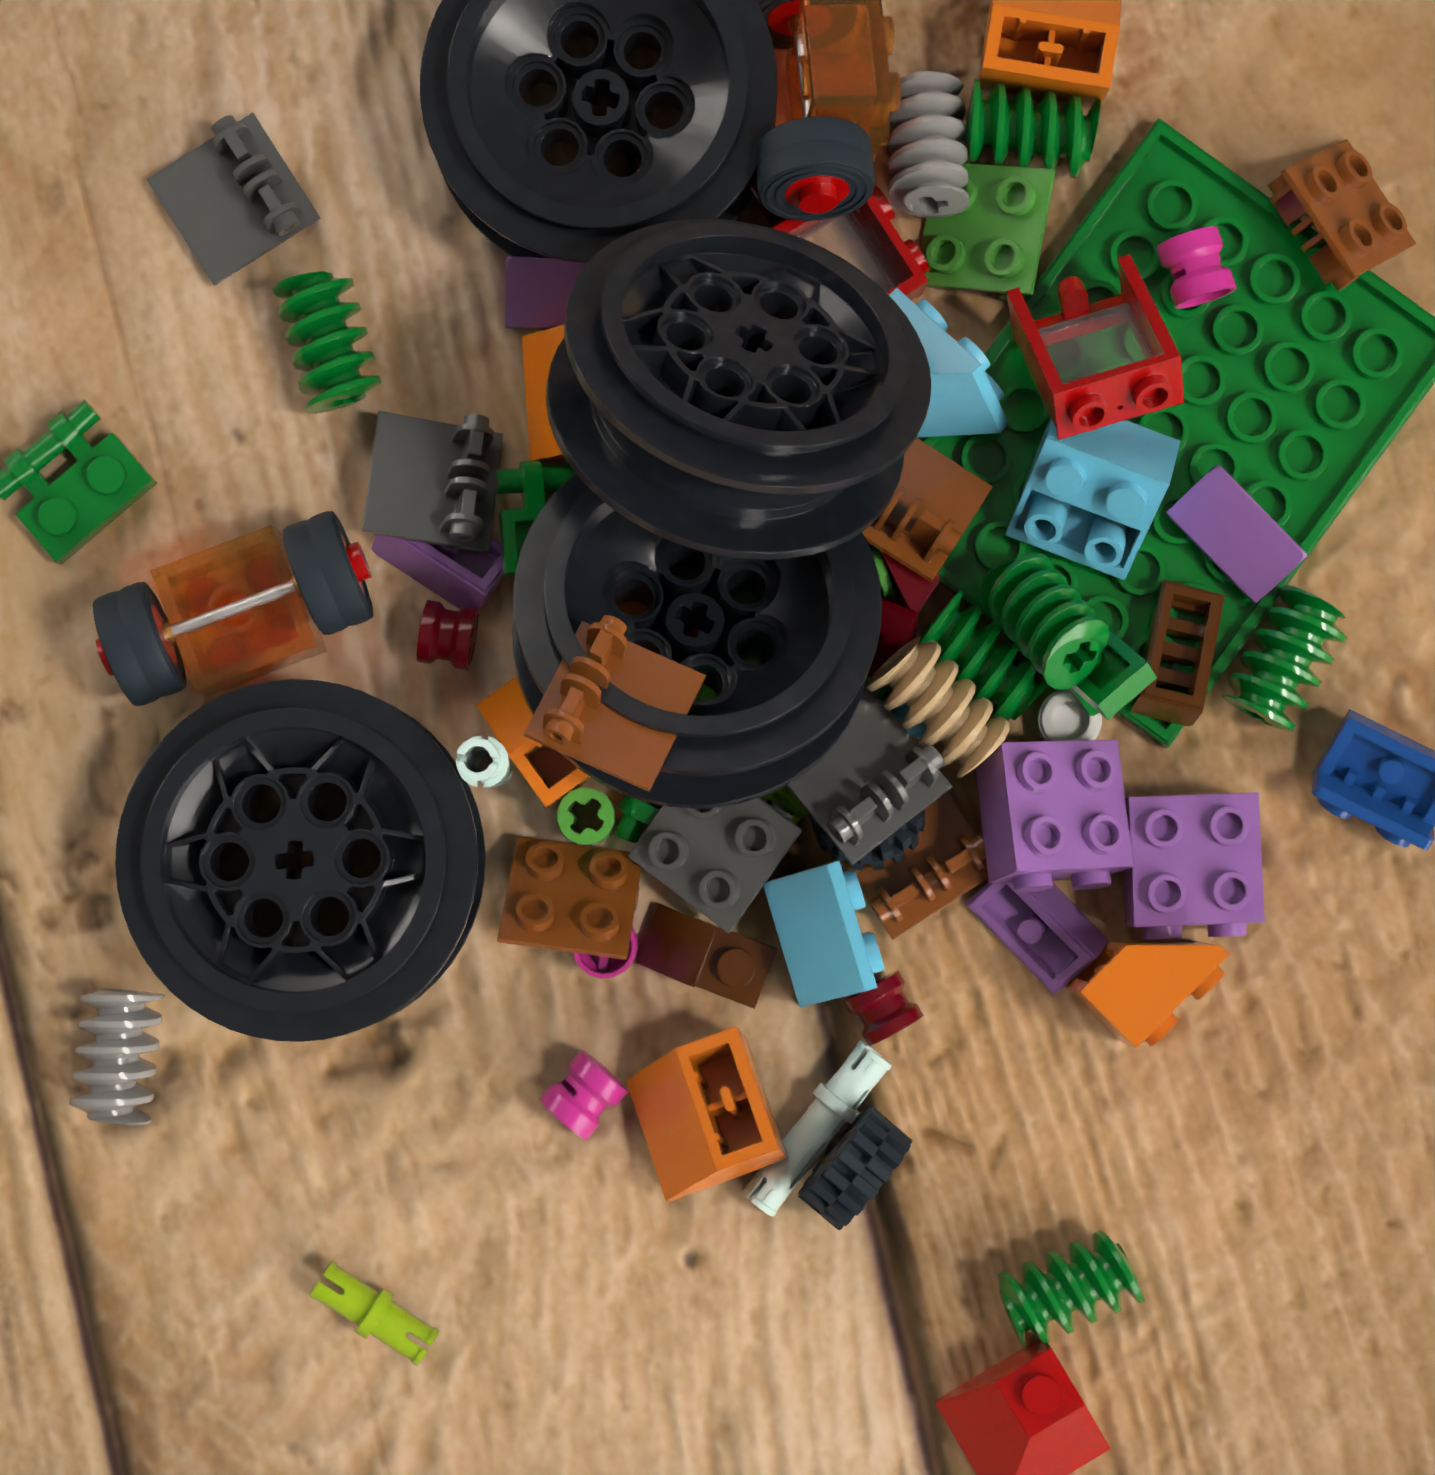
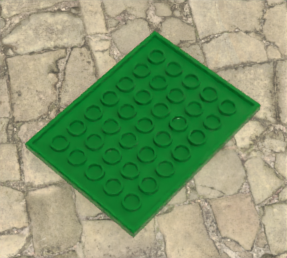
M1158 118L1034 286L1033 295H1027L1024 299L1035 321L1060 313L1057 288L1059 283L1067 277L1075 276L1081 279L1088 293L1089 304L1121 295L1118 257L1130 254L1181 356L1184 403L1127 419L1129 422L1181 441L1170 485L1125 580L1005 535L1037 448L1050 420L1049 412L1017 342H1013L1011 321L1009 320L984 354L991 365L985 372L993 378L1004 393V397L999 403L1009 425L1001 433L923 437L921 439L922 442L993 486L938 571V577L941 578L938 583L955 595L961 589L965 590L961 599L970 606L978 603L980 604L977 595L979 582L991 569L1002 562L1017 560L1029 554H1044L1053 562L1054 568L1067 578L1068 585L1074 587L1081 594V599L1092 606L1095 616L1105 621L1109 630L1141 657H1143L1162 580L1223 594L1225 598L1206 692L1207 696L1278 599L1282 587L1288 585L1434 385L1435 317L1370 270L1359 275L1357 280L1338 292L1331 282L1325 285L1309 257L1327 245V242L1323 241L1305 253L1300 248L1316 236L1318 232L1310 227L1293 237L1290 231L1302 222L1300 219L1287 226L1275 206L1271 204L1268 196ZM1210 226L1218 227L1224 245L1219 253L1221 257L1220 262L1222 266L1231 269L1237 289L1228 295L1204 304L1185 309H1175L1169 291L1175 280L1171 276L1170 270L1161 265L1156 247L1170 238L1189 231ZM1128 324L1047 348L1063 384L1145 359ZM1216 464L1220 465L1307 554V557L1256 604H1253L1165 514ZM983 607L981 614L994 622L990 612ZM1174 608L1170 610L1169 617L1203 624L1204 616ZM1170 634L1165 636V641L1197 649L1198 641ZM1165 660L1160 661L1159 667L1191 674L1192 667ZM1155 686V687H1158V688H1162V689H1166V690H1170V691H1174V692L1186 694V693H1184V692H1180V691H1176V690H1172V689H1168V688H1164V687H1160V686ZM1133 699L1117 712L1165 748L1170 747L1184 728L1183 725L1133 713L1131 711Z

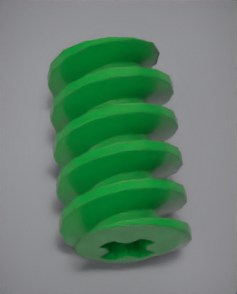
M974 79L964 142L967 143L969 160L976 162L986 145L992 147L994 164L998 166L1003 164L1011 149L1017 151L1019 167H1028L1035 154H1042L1043 166L1047 169H1055L1059 160L1066 158L1069 176L1076 179L1084 164L1090 161L1099 123L1101 100L1096 99L1087 115L1084 116L1081 98L1077 95H1071L1060 112L1058 111L1056 95L1053 91H1046L1037 107H1033L1031 92L1028 87L1021 86L1013 101L1008 103L1003 83L996 82L988 97L983 99L980 81Z
M324 271L309 272L289 277L275 284L272 288L276 297L287 299L280 305L278 312L282 321L294 323L287 329L285 338L289 345L301 348L294 353L291 359L295 369L308 372L301 377L298 385L303 394L316 396L305 406L306 412L313 414L329 412L352 405L364 399L368 391L381 383L380 376L361 375L359 368L375 359L373 352L354 351L352 344L368 335L367 328L347 326L346 324L348 318L361 311L360 304L358 302H340L339 296L355 286L353 279L334 278L332 273Z
M1029 554L1017 560L1002 562L991 569L979 582L977 595L982 607L988 610L992 619L1003 627L1008 638L1017 644L1018 650L1030 659L1031 665L1044 676L1045 682L1057 690H1068L1080 684L1092 673L1097 665L1099 655L1107 646L1110 636L1109 627L1105 621L1095 616L1092 606L1081 599V594L1074 587L1068 585L1067 578L1054 568L1053 562L1044 554Z
M1285 585L1279 594L1281 600L1288 608L1272 607L1266 614L1268 621L1276 630L1259 629L1253 636L1255 643L1263 652L1246 651L1240 658L1242 664L1251 675L1233 673L1228 679L1229 686L1239 697L1222 695V697L1235 708L1261 723L1278 729L1293 731L1296 725L1283 712L1285 707L1307 708L1309 703L1296 690L1298 685L1319 687L1322 681L1309 666L1312 662L1332 665L1335 659L1322 644L1325 640L1345 643L1348 637L1335 624L1338 618H1345L1343 613L1335 606L1305 590Z
M961 589L921 632V639L918 645L932 640L937 642L941 646V654L936 664L949 659L954 661L958 665L959 670L954 682L966 678L971 680L978 688L973 700L984 697L997 705L992 718L1001 716L1006 718L1007 721L1011 719L1015 721L1048 687V684L1045 682L1044 677L1038 680L1034 679L1036 670L1031 665L1030 659L1027 658L1019 663L1014 661L1018 653V647L1014 641L1010 640L1000 646L995 644L1002 628L994 621L981 629L977 627L983 610L979 603L961 612L958 610L965 591Z
M1102 1230L1093 1234V1254L1078 1240L1069 1244V1264L1054 1250L1046 1254V1274H1043L1030 1260L1022 1264V1284H1019L1007 1270L998 1274L1000 1298L1024 1352H1026V1331L1031 1330L1043 1344L1050 1342L1049 1322L1055 1320L1067 1334L1074 1332L1073 1311L1079 1310L1091 1324L1097 1322L1096 1302L1101 1299L1115 1314L1121 1312L1120 1291L1126 1289L1139 1304L1145 1301L1137 1277L1123 1248L1119 1243L1115 1244Z

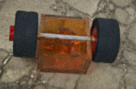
M756 0L767 23L773 46L788 49L785 63L791 121L778 125L768 131L757 144V186L762 205L769 212L779 217L799 221L825 220L850 213L865 204L873 194L875 186L873 164L879 146H887L890 132L889 113L897 112L900 106V76L898 72H889L888 56L892 55L894 48L892 16H883L881 0Z
M325 511L308 520L291 524L283 529V533L273 525H269L150 570L164 610L155 593L145 582L134 583L120 591L102 595L93 601L94 621L99 639L96 640L99 657L107 673L110 676H115L121 690L134 706L146 705L160 697L175 694L186 688L185 667L194 691L211 696L327 652L321 633L323 635H331L344 630L348 626L366 622L373 617L372 601L365 580L372 578L368 562L359 542L350 543L339 518L333 511Z

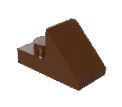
M658 903L636 963L691 987L702 988L755 1009L777 948L733 931L727 933L718 925Z

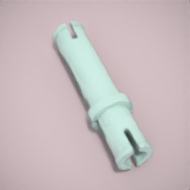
M474 736L463 742L457 750V770L461 778L469 785L478 787V781L484 784L483 788L501 786L513 774V771H510V765H514L509 757L506 748L493 737L488 736V740L483 739V736ZM490 755L493 758V763L489 764L488 768L482 771L479 768V762H482L486 756Z
M860 1040L826 1085L820 1082L813 1091L816 1098L782 1140L788 1159L761 1168L747 1186H744L741 1192L749 1199L752 1197L751 1202L759 1209L774 1217L787 1196L809 1171L846 1122L853 1124L860 1116L857 1108L887 1070H890L892 1064Z

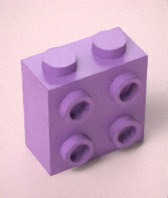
M1118 740L1002 742L986 760L975 768L989 883L1013 882L1014 892L1025 893L1053 888V881L1072 880V888L1074 890H1090L1110 886V876L1134 867Z
M1259 792L1125 798L1134 867L1123 871L1126 926L1143 927V939L1182 938V925H1207L1208 937L1245 936L1247 935L1246 923L1265 922Z

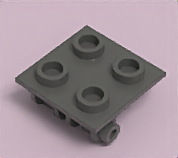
M253 112L236 122L232 115L219 119L211 127L215 134L213 138L147 179L214 286L321 219Z
M378 411L362 532L488 554L496 497L495 469H499L503 434L494 432L489 427V418L480 414L465 415L463 424L454 425Z
M868 689L862 693L858 707L848 727L834 747L805 774L786 785L851 865L858 862L953 787L939 771L945 764L940 753L930 744L921 749L910 734L904 730L895 716L884 708V703L874 691L870 692Z
M761 798L716 808L690 809L662 806L628 857L727 933H731L802 832V829L791 821L794 814L790 809L777 801H772L769 805Z

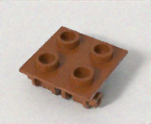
M1348 139L1281 171V176L1268 184L1269 189L1273 193L1269 200L1275 206L1287 226L1296 222L1306 213L1309 215L1308 218L1290 231L1293 237L1301 234L1313 225L1319 230L1320 233L1300 247L1304 253L1323 241L1327 242V245L1310 256L1309 260L1321 276L1323 283L1326 285L1331 282L1337 292L1357 280L1359 275L1416 244L1407 230V223L1403 214L1396 206L1389 203L1373 179L1368 161L1361 153L1354 150Z
M916 438L904 453L901 477L890 503L879 518L862 533L867 542L929 582H932L993 486Z
M604 615L600 622L592 624L582 621L575 637L587 657H574L570 664V669L562 659L524 733V737L650 792L677 735L659 732L620 716L601 703L602 692L598 686L607 689L611 682L629 696L647 705L669 712L688 715L706 675L627 641V638L624 636L627 626L614 616Z
M949 791L926 808L924 832L919 831V843L913 851L908 847L904 850L905 859L895 864L892 858L883 861L885 869L876 871L873 870L872 864H863V869L860 871L851 869L850 862L845 859L843 860V864L848 871L855 870L863 895L892 940L988 879L984 840L979 833L976 834Z
M517 836L497 942L627 960L634 912L637 909L642 867L628 857L631 851Z

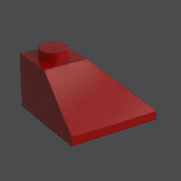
M1039 1339L1027 1345L1026 1352H1024L1023 1348L934 1401L977 1475H1068L1111 1449L1049 1343L1043 1344Z

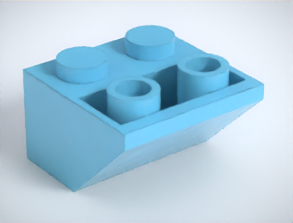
M896 288L889 296L905 313L916 330L925 349L930 367V404L924 423L916 438L1001 433L1009 425L999 403L1004 397V393L993 378L985 372L991 366L987 357L969 338L963 337L959 342L952 338L945 331L948 329L946 321L928 301L921 299L915 304Z
M1050 417L1005 535L1125 580L1170 485L1181 441L1127 420L1058 440L1056 428Z
M834 861L773 879L764 884L763 888L799 1007L878 988L874 973L884 971L885 968L874 933L869 931L861 934L855 910L865 908L866 905L855 870L843 872L840 861Z

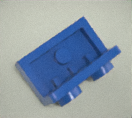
M1349 709L1313 770L1312 794L1318 798L1320 805L1330 813L1345 819H1350L1354 815L1374 825L1376 831L1383 838L1395 845L1409 847L1410 844H1413L1423 850H1428L1435 839V750Z

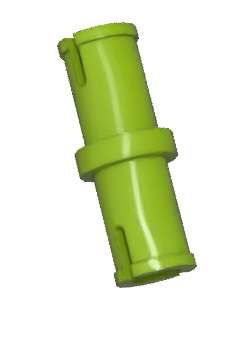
M331 1261L322 1276L342 1288L343 1293L338 1294L318 1281L309 1297L317 1299L357 1325L355 1332L366 1339L371 1334L410 1359L411 1363L417 1366L428 1351L406 1337V1333L410 1332L425 1343L432 1345L439 1333V1329L431 1327L391 1301L394 1294L385 1288L377 1292L337 1266V1263Z

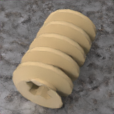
M918 636L889 657L871 677L866 688L872 692L889 684L893 690L883 705L884 708L890 711L906 703L910 709L901 726L904 730H907L920 723H924L927 728L918 745L923 749L928 744L933 745L941 742L944 745L940 753L945 763L944 766L958 761L961 766L956 774V778H961L980 765L1001 745L1010 730V723L1001 716L989 719L993 711V704L984 697L971 701L975 693V684L967 678L953 683L958 673V665L950 659L935 664L941 654V646L933 640L918 645L921 639Z

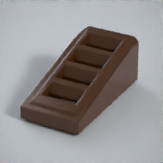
M1162 580L1142 657L1148 662L1157 679L1133 698L1131 707L1133 713L1183 726H1192L1196 722L1204 708L1225 595ZM1174 608L1204 616L1203 624L1169 617L1170 610ZM1170 634L1198 641L1197 649L1165 641V636ZM1165 660L1192 667L1191 674L1159 667L1160 661ZM1155 686H1160V687H1164V688H1168V689H1172V690L1184 692V693H1186V694H1182V693H1178V692H1174V691H1170V690L1158 688V687H1155Z

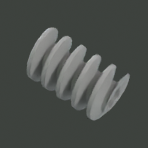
M923 71L906 75L891 84L885 94L886 110L889 112L886 116V128L889 134L887 138V154L890 157L888 161V177L891 180L888 185L889 200L895 208L909 215L924 218L948 217L963 212L969 206V194L962 189L968 184V171L962 166L967 161V148L961 143L966 135V125L960 120L965 115V102L957 96L962 91L964 85L958 78L947 73Z
M101 989L100 991L81 995L80 1002L97 1009L98 1016L78 1021V1028L94 1035L95 1042L75 1047V1054L92 1061L93 1064L92 1068L73 1072L72 1079L90 1087L89 1094L70 1098L69 1105L86 1112L89 1120L122 1125H145L151 1123V1117L135 1109L134 1106L150 1102L154 1099L152 1089L137 1083V1080L155 1075L157 1066L139 1057V1055L155 1051L159 1048L160 1041L143 1032L142 1029L158 1025L162 1022V1015L146 1007L145 1003L165 997L164 994L135 990Z

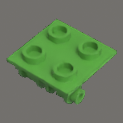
M964 163L962 166L968 171V184L962 189L969 194V206L963 212L953 216L926 218L920 250L929 266V272L925 273L929 280L927 287L999 292L1000 298L1008 301L1006 291L1019 287L1025 299L1026 295H1033L1056 171L1047 168Z

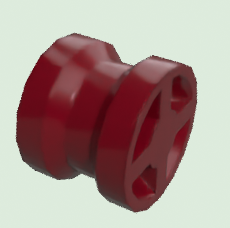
M427 600L418 634L417 662L432 664L437 659L450 661L454 668L468 671L475 649L479 609L465 606L459 611L447 610L441 602Z
M898 970L876 980L878 988L853 994L843 1000L848 1011L860 1017L864 1025L862 1036L868 1046L896 1034L924 1016L916 1003L909 1002L903 993L905 981Z

